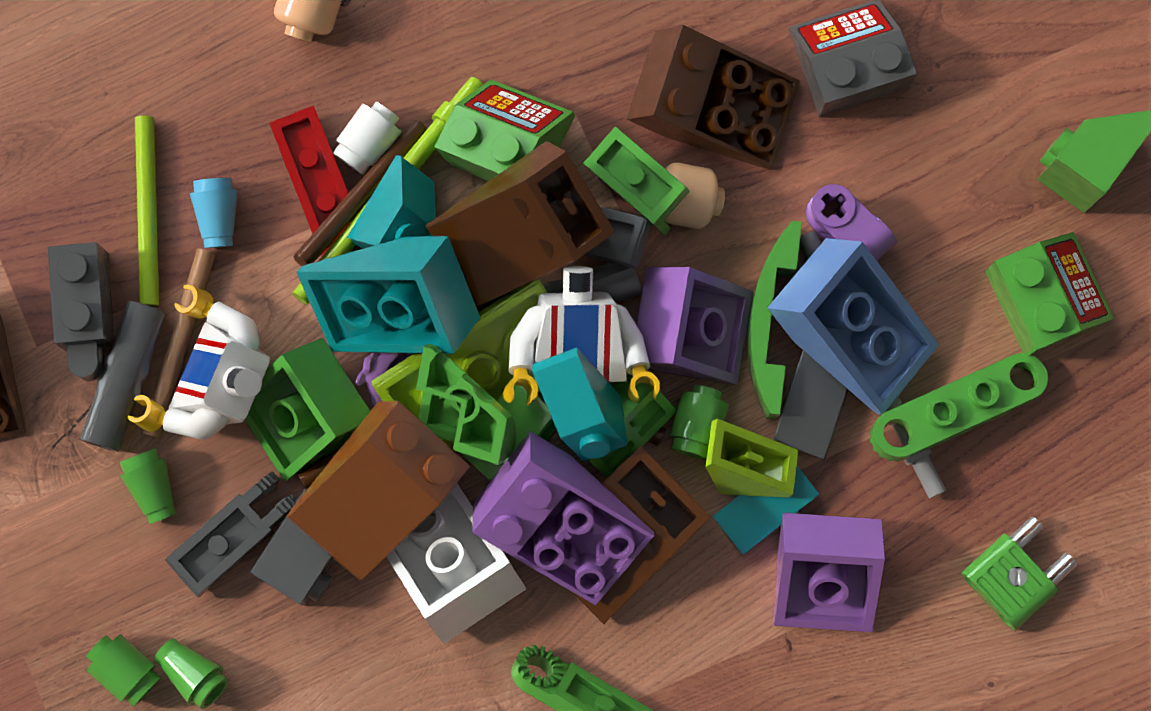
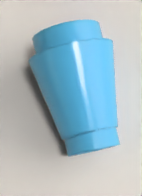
M212 178L193 181L194 193L189 194L204 242V248L233 246L232 236H234L238 190L233 189L232 178Z

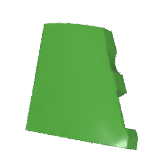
M432 344L425 345L423 347L416 387L417 390L423 391L418 419L438 437L454 442V451L499 465L514 452L516 439L514 418L437 346Z

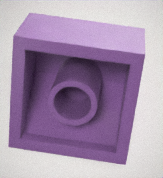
M647 267L637 327L643 335L650 363L649 369L672 375L738 385L753 291L691 267Z
M783 513L777 554L774 626L872 632L885 562L882 520Z

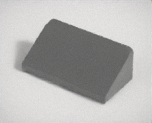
M804 350L774 435V441L798 449L799 453L825 460L848 389Z

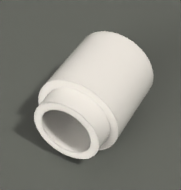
M375 102L372 108L362 104L336 141L339 145L333 154L364 176L369 168L380 159L400 135L401 130L395 126L399 117L378 102Z

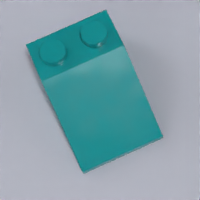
M448 236L403 237L301 266L296 272L332 352L423 353V347L427 344H432L445 354H454L480 319Z

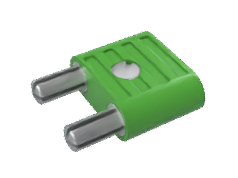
M1030 517L1010 537L1005 533L1001 535L961 573L972 589L1013 631H1017L1058 592L1056 585L1077 566L1076 560L1072 559L1052 579H1049L1072 556L1064 553L1053 565L1043 572L1022 550L1026 544L1043 530L1041 522L1033 527L1017 543L1015 542L1038 521L1035 517Z

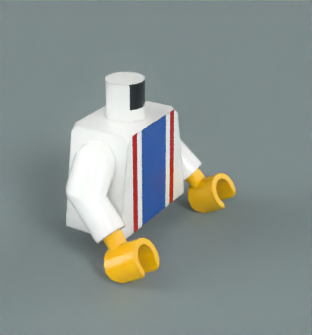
M584 266L564 268L563 293L540 294L537 306L531 307L526 311L511 334L509 373L513 375V379L504 388V399L511 403L514 399V386L519 385L527 391L526 404L528 406L538 394V384L533 374L532 364L577 347L608 382L626 381V372L632 374L633 377L628 388V396L631 401L638 403L639 397L635 385L638 383H647L652 389V396L655 400L660 390V382L653 373L647 371L650 368L643 335L627 309L617 305L609 293L593 292L592 268Z
M187 284L183 288L192 291L193 302L189 307L175 303V308L179 312L197 319L207 317V322L202 327L169 409L165 411L163 406L149 397L138 395L134 400L147 407V410L139 418L128 415V419L148 432L156 431L163 425V429L167 432L204 440L213 437L226 424L242 423L246 419L254 398L261 389L262 379L269 365L270 357L259 349L260 339L257 325L251 318L219 301L213 304V298L209 292Z

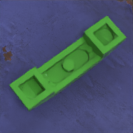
M792 221L773 246L757 281L748 319L747 351L751 380L766 419L776 420L780 415L786 366L766 364L772 316L768 306L773 302L776 276L792 278L797 270L802 222Z

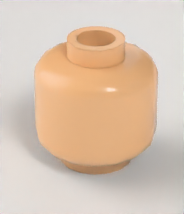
M277 0L274 15L278 21L287 24L285 34L312 42L314 34L327 35L332 31L342 0Z
M671 163L666 168L669 173L690 191L665 219L667 224L702 229L710 222L713 215L719 216L721 214L725 201V190L718 187L717 176L712 169L683 163Z

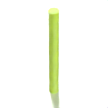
M137 116L135 117L139 292L140 303L154 308L160 306L154 117Z

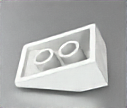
M458 484L453 487L443 502L386 556L422 615L443 644L526 590L525 585L502 550L472 533L473 506Z

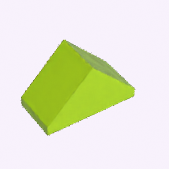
M717 418L711 424L706 469L719 494L790 497L794 492L799 450Z

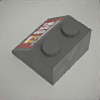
M872 0L791 26L788 29L819 117L909 89L917 75L902 30L880 0Z

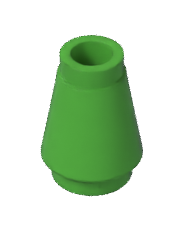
M157 448L119 462L124 473L119 476L144 516L146 515L149 524L177 513L174 507L175 503L166 458H160Z
M175 638L166 642L154 658V661L161 666L163 672L190 706L196 704L202 710L208 708L221 696L229 683V679L222 674V666L186 645L179 643Z

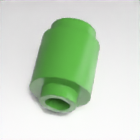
M694 385L692 392L682 391L669 436L673 439L672 451L692 458L707 460L712 421L717 418L725 421L729 407L728 403L720 400L722 392L702 385Z
M121 634L114 640L105 635L86 655V658L92 662L86 672L121 703L126 700L133 707L161 679L153 670L156 665Z

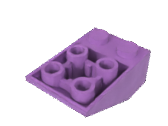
M531 431L475 499L473 504V534L594 605L601 600L654 537L652 529L571 455Z

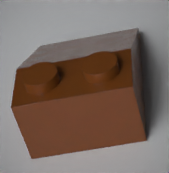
M378 401L285 517L358 580H362L443 502L470 465L399 401Z

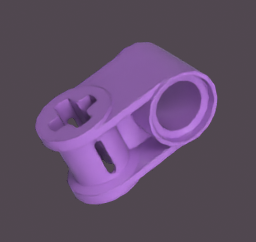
M830 184L822 187L807 204L805 212L807 222L824 240L829 238L861 241L876 261L881 259L897 243L891 230L878 217L870 213L850 190L842 185ZM834 201L838 204L839 208L835 214L827 218L821 211L824 209L825 204L827 205Z

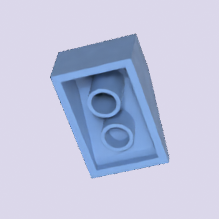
M826 238L768 306L771 314L801 349L873 412L879 415L885 413L940 345L861 241Z

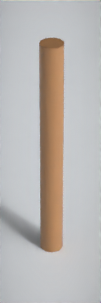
M197 248L186 285H192L205 290L215 253ZM185 289L180 304L189 307L193 302V293ZM179 311L152 395V400L163 406L165 411L169 409L196 318ZM163 425L153 432L142 429L141 434L160 439Z

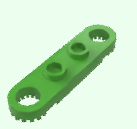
M1017 353L883 413L873 424L869 439L873 445L872 449L879 454V457H884L887 461L896 462L906 460L922 451L929 450L1033 402L1046 389L1048 383L1047 370L1043 363L1035 356L1028 355L1027 353ZM1018 367L1020 369L1025 368L1026 372L1030 371L1029 375L1033 376V388L1030 390L1017 388L1011 381L1010 371ZM893 423L897 426L898 424L901 425V428L904 427V431L908 432L907 438L909 440L907 445L904 447L890 445L884 437V427Z
M532 645L531 648L529 646L525 647L524 650L519 652L511 667L512 679L522 691L556 711H654L571 662L569 665L560 660L558 656H553V651L546 652V648L543 646L540 649L537 648V645ZM528 665L537 666L546 673L547 677L544 676L541 679V676L538 675L535 678V673L530 674L531 669L526 668Z

